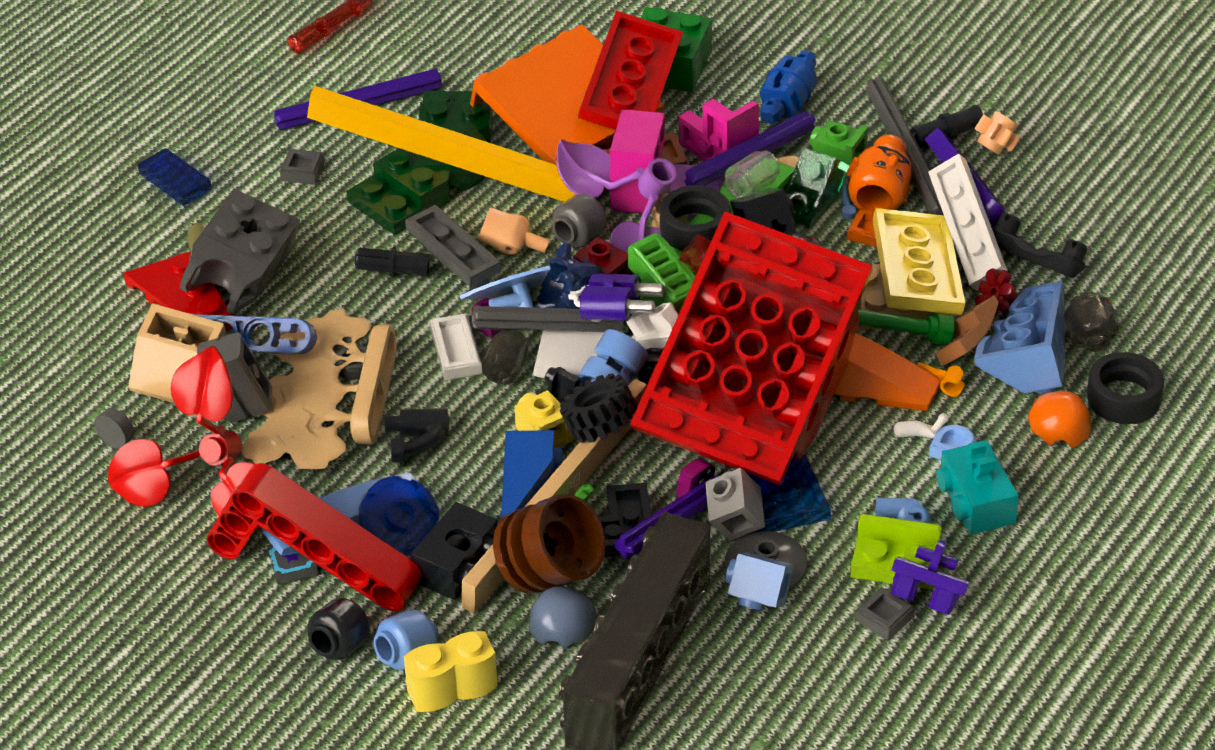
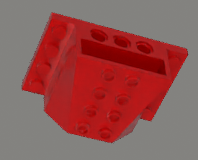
M724 211L632 418L631 428L735 469L742 468L748 474L781 486L792 458L799 461L817 436L844 373L859 322L858 304L873 272L872 265Z

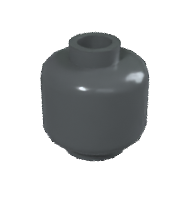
M585 193L576 194L555 208L552 215L554 235L560 242L564 244L569 243L574 248L583 247L603 234L607 226L603 205L594 197Z

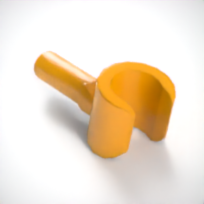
M921 362L917 364V366L941 380L940 389L944 394L951 397H957L961 394L965 383L961 381L964 376L961 367L950 366L946 371Z

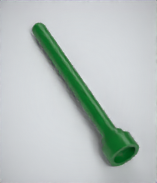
M858 309V325L923 334V337L929 339L930 343L947 345L953 337L954 319L951 315L935 313L933 316H927L926 319Z

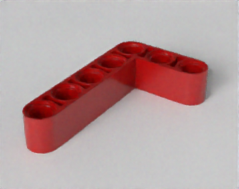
M263 463L254 464L230 496L207 535V543L217 555L227 559H235L260 526L380 607L393 612L403 609L423 576L419 566L411 559L273 467Z

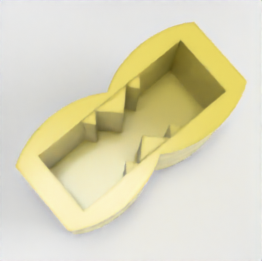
M484 631L466 632L451 638L445 644L423 645L411 650L404 656L407 691L417 712L440 710L451 705L457 699L478 698L498 687L495 651Z

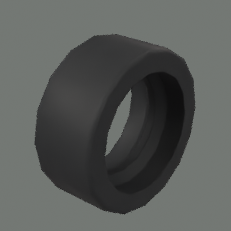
M699 185L684 186L671 191L663 198L659 208L661 236L671 247L680 251L691 253L707 252L724 211L731 214L729 200L721 192L711 187ZM693 213L705 214L714 218L710 222L696 225L683 223L676 219Z
M1114 352L1102 356L1092 365L1089 372L1086 393L1088 404L1097 415L1107 421L1119 424H1137L1149 420L1158 412L1162 401L1164 388L1163 373L1155 362L1143 355L1131 352ZM1112 381H1129L1142 386L1146 392L1125 396L1110 391L1104 385Z

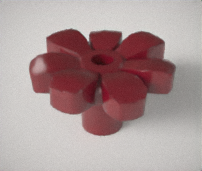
M992 268L985 274L987 281L982 280L979 284L978 292L982 294L975 298V305L995 295L998 300L994 316L996 317L998 311L1005 312L1008 309L1009 305L1017 298L1016 286L1009 283L1012 277L1011 273L1005 270L999 272V270Z

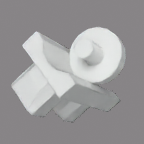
M670 302L657 306L653 315L632 314L630 320L626 321L634 334L631 338L640 343L645 349H664L678 313Z

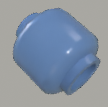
M406 610L390 616L380 622L374 637L375 652L381 662L395 670L403 671L405 670L404 656L408 652L423 645L437 643L439 637L437 626L419 610Z

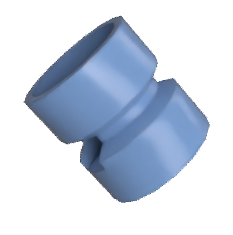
M608 329L595 347L597 356L588 358L578 377L581 384H584L589 379L591 382L596 381V376L603 375L606 378L608 374H614L615 376L619 374L629 385L632 381L630 376H637L649 358V354L633 338L622 332Z

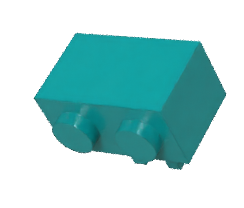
M987 440L942 451L941 468L936 471L937 483L943 493L947 492L951 499L956 519L963 521L970 535L1016 524L1019 495Z

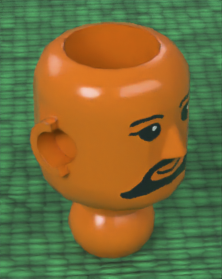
M892 134L880 136L873 146L865 149L858 158L854 157L846 172V176L850 177L848 184L849 197L858 209L874 212L875 208L897 210L901 205L907 203V195L913 187L909 185L912 176L911 162L906 155V146L898 136Z

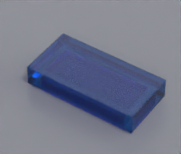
M167 148L137 164L141 176L183 206L212 189L211 180Z

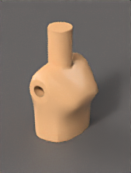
M490 207L477 241L492 246L503 254H517L524 246L545 253L549 239L530 233V222L526 217Z

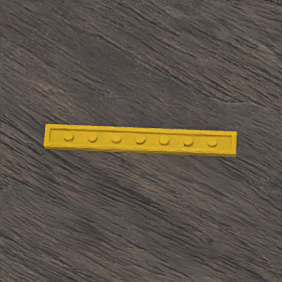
M317 86L313 87L310 94L307 114L309 119L562 202L576 195L563 183L556 164Z

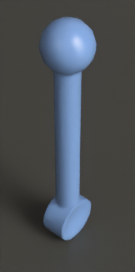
M839 163L834 166L833 173L838 177L844 204L841 216L846 220H852L856 217V208L851 205L845 178L847 167Z

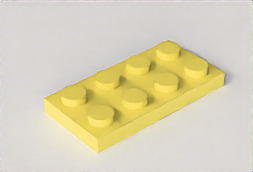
M875 208L872 221L887 307L896 308L901 311L916 310L945 315H962L965 307V298L953 239L944 215Z

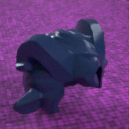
M565 243L558 248L555 257L549 258L550 271L541 283L542 288L539 290L540 295L537 297L539 302L536 308L580 309V307L574 304V300H569L570 292L578 291L582 287L589 285L588 281L593 273L601 274L602 267L590 263L588 259H584L581 263L571 258V245Z

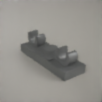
M437 205L405 220L406 230L470 287L474 286V289L489 284V278L501 272V262Z

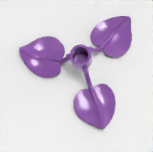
M561 140L556 154L559 175L566 187L574 194L585 193L596 199L601 195L604 187L608 190H613L636 179L639 180L640 193L649 199L639 225L630 221L622 222L613 230L610 237V244L627 253L631 244L653 233H658L661 236L660 228L646 227L654 204L665 193H670L673 190L686 186L684 182L686 179L685 172L694 167L693 165L685 164L673 165L666 159L657 158L652 160L645 170L639 167L634 173L610 182V155L601 148L590 144L571 143ZM725 176L709 183L705 187H711L720 191ZM698 213L688 214V217L694 218Z

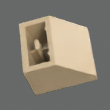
M152 303L137 334L128 386L129 390L174 403L171 395V381L175 371L181 364L197 355V347L200 343L216 338L220 340L222 336H226L224 323Z

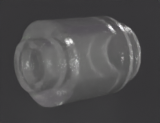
M754 151L727 168L725 172L726 187L732 195L738 198L762 191L775 182L776 177L780 173L779 163L769 151Z

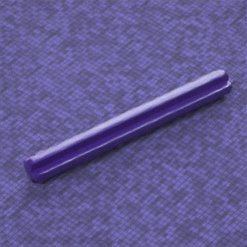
M431 69L339 94L376 106L422 94L424 91L440 89L442 87V79L437 69ZM309 101L275 110L274 120L278 129L284 130L314 122L315 120L307 118Z
M807 111L801 112L688 169L685 172L686 179L684 182L686 186H706L749 164L758 154L764 156L813 131L816 119L814 115L810 116Z

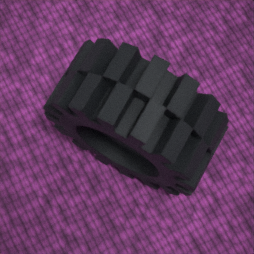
M608 374L606 378L600 375L596 376V381L591 382L590 379L585 381V386L575 387L573 389L574 394H567L564 397L565 401L560 404V413L575 440H579L582 443L586 440L589 443L595 442L597 437H600L601 440L608 438L607 434L613 432V434L618 433L620 426L626 427L630 423L629 419L633 418L638 407L625 379L619 374L617 376Z

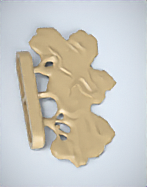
M341 308L329 311L323 318H308L306 321L312 324L316 330V344L312 350L305 354H276L279 359L288 362L294 369L288 376L276 375L269 379L273 386L272 408L269 412L260 414L264 415L268 421L248 434V438L241 451L242 456L246 459H251L255 464H265L279 459L284 453H289L299 469H325L329 461L338 458L346 452V444L337 436V429L350 421L354 442L359 445L375 444L378 438L397 351L396 334L392 324L374 326L370 333L366 353H363L358 349L355 342L365 336L371 329V322L365 317H350L345 309ZM298 326L296 333H284L280 339L295 341L297 347L298 341L305 339V333L299 331ZM344 337H351V343H346L342 339ZM335 345L344 346L349 349L346 351V354L351 355L349 357L339 356L333 351V347ZM338 360L346 361L342 365L335 366V363ZM352 362H362L363 366L358 384L343 385L339 382V373L346 365ZM356 392L351 414L336 410V405L343 399L346 393ZM324 421H334L333 425L329 427L322 426Z

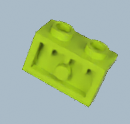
M861 514L858 521V536L851 564L850 577L893 584L896 572L891 571L895 558L898 556L929 567L930 562L916 558L915 555L919 545L935 550L938 540H941L942 527L937 524ZM920 581L919 588L933 590V585Z

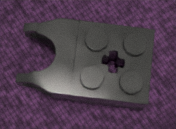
M234 188L194 242L189 264L182 275L179 289L189 292L205 283L221 285L230 294V302L226 311L233 315L236 314L240 309L253 303L258 295L263 293L293 249L300 219Z

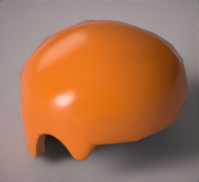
M1068 391L1048 392L1039 396L1034 401L1028 414L1031 431L1035 435L1040 436L1049 446H1052L1056 441L1063 440L1070 447H1077L1089 438L1092 430L1091 417L1083 399L1077 394Z

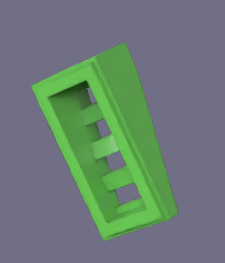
M653 233L631 244L628 248V268L634 274L639 275L645 283L663 284L665 292L661 298L667 303L671 302L674 308L684 304L696 276L669 243L658 233ZM680 283L684 284L681 287L672 290V287Z

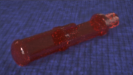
M347 0L326 15L317 18L299 32L290 35L287 39L289 48L296 54L302 53L304 49L315 42L329 36L331 32L340 27V23L351 16L359 17L362 15L363 10L372 4V0Z

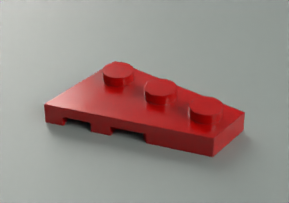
M191 251L124 272L125 284L133 290L136 288L141 290L146 295V300L151 304H159L160 306L188 314L232 316L231 313L226 311L227 306L213 283L202 284L189 292L179 289L182 275L189 264ZM224 323L226 331L233 329L229 323Z

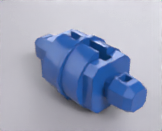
M803 50L796 57L785 55L769 71L759 91L762 101L760 114L764 123L774 124L781 117L791 118L799 113L803 105L807 104L817 84L814 70L816 58L812 51Z

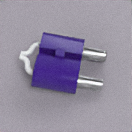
M593 273L588 281L589 285L582 287L578 291H571L568 298L569 300H574V304L580 307L582 319L593 322H600L601 320L629 321L632 314L653 315L655 312V302L641 301L640 297H662L665 289L661 283H641L639 275Z

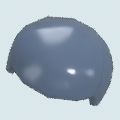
M554 586L542 592L534 603L529 615V631L541 645H544L547 641H556L562 648H567L571 644L584 641L592 632L595 626L596 609L585 593L569 587Z

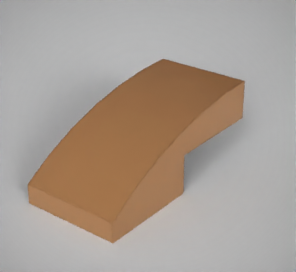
M995 295L969 309L954 320V334L956 338L935 353L942 366L968 353L984 337L997 310L998 300Z

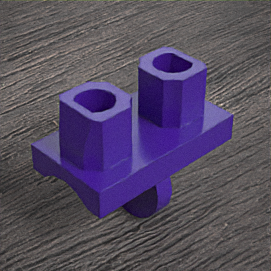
M938 540L935 550L920 545L917 549L915 557L930 562L929 567L899 556L895 558L891 571L896 572L891 594L913 601L920 581L936 586L929 608L950 615L960 595L964 596L966 594L969 581L938 571L939 566L955 571L959 559L945 555L944 551L947 542Z

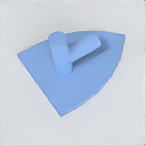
M550 265L491 282L460 295V298L473 300L502 296L490 299L489 306L534 308L529 289L540 285L550 271Z

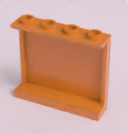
M583 24L570 31L565 30L561 32L555 39L543 45H536L530 52L518 58L509 59L503 66L491 72L482 73L474 81L470 105L475 107L485 101L543 161L557 165V147L561 140L571 143L590 144L602 150L611 148L616 131L578 118L582 101L603 44ZM661 101L656 110L658 113H662L664 109V104Z

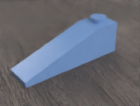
M1063 281L1026 287L1008 307L1010 315L1005 320H997L993 324V335L991 337L984 336L979 341L974 360L977 367L1022 393L1036 392L1038 394H1045L1063 385L1065 373Z

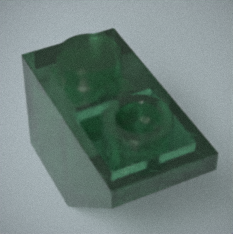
M803 147L786 190V194L789 195L793 203L794 213L791 216L796 223L809 228L816 224L837 199L849 167L848 164Z

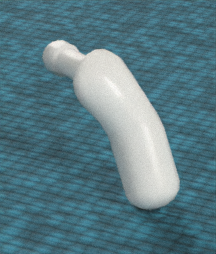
M945 413L940 414L933 426L917 420L897 422L893 428L894 434L897 437L920 436L934 439L937 431L948 421L949 417Z

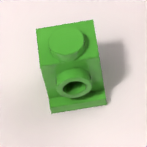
M828 120L823 128L816 126L810 136V146L813 147L812 162L831 169L836 164L842 163L848 169L853 158H858L867 149L868 127L861 125L859 129L831 120Z

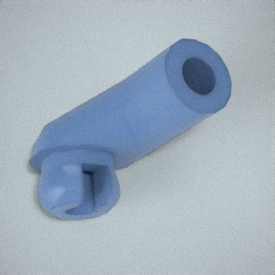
M876 497L875 516L924 523L931 522L929 512L914 498Z

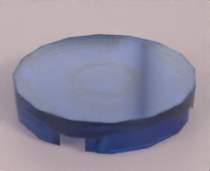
M392 475L378 480L363 495L359 505V523L361 527L407 557L411 555L412 551L437 524L439 508L433 495L421 483L413 479L409 481L402 479V476Z

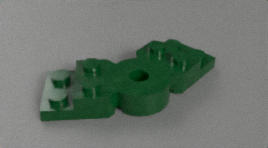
M473 90L424 91L423 102H420L418 120L491 143L494 110L485 101L472 107L470 100ZM398 148L373 163L374 175L347 190V201L390 233L396 235L406 229V219L434 205L441 208L449 203L450 187L457 186V191H465L480 184L486 176Z

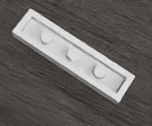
M957 154L928 173L968 283L977 291L982 280L987 281L985 274L989 269L994 268L1000 272L1002 270L1007 271L967 161L963 156Z

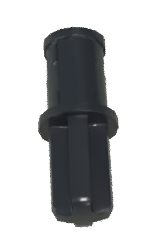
M360 247L356 250L354 262L355 268L359 270L388 272L391 277H394L395 273L428 277L430 254L397 251L396 247H393L392 251Z

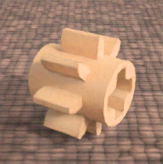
M995 111L992 118L983 114L975 127V130L981 133L977 142L998 155L1001 154L1004 148L1012 152L1021 138L1014 133L1018 124Z

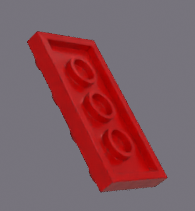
M616 10L582 101L578 118L616 130L622 110L656 112L683 31Z

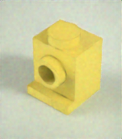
M548 390L539 395L533 392L527 393L519 400L518 405H515V423L518 431H540L553 427L555 429V447H561L575 440L560 413L559 401Z

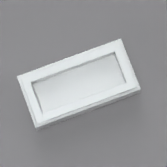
M467 313L430 319V330L444 380L482 374V364Z

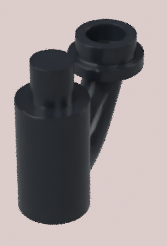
M448 408L402 409L399 416H385L384 419L385 432L400 431L401 433L399 439H391L392 463L406 465V458L433 447L444 436H449ZM405 437H417L413 440L405 442Z

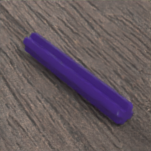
M712 476V477H710L709 479H707L706 481H709V480H711V479H714V478H716V477H718V476ZM706 481L622 534L615 541V549L620 551L623 558H631L707 508Z

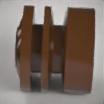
M562 494L539 501L534 505H527L521 509L513 510L501 518L494 531L493 551L496 565L503 578L515 590L531 595L540 594L554 586L568 585L588 579L598 571L604 559L606 541L603 526L595 510L577 496Z

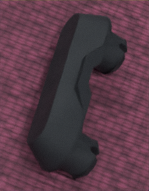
M1005 212L999 214L996 226H991L998 247L1003 251L1070 278H1075L1087 267L1083 259L1088 248L1083 243L1073 239L1066 240L1062 253H1055L1045 248L1035 249L1033 244L1020 239L1016 235L1020 224H1022L1021 220Z

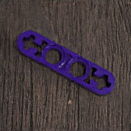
M939 127L925 138L927 144L942 163L957 154L963 156L956 145ZM967 161L988 220L993 226H996L999 214L1009 213Z

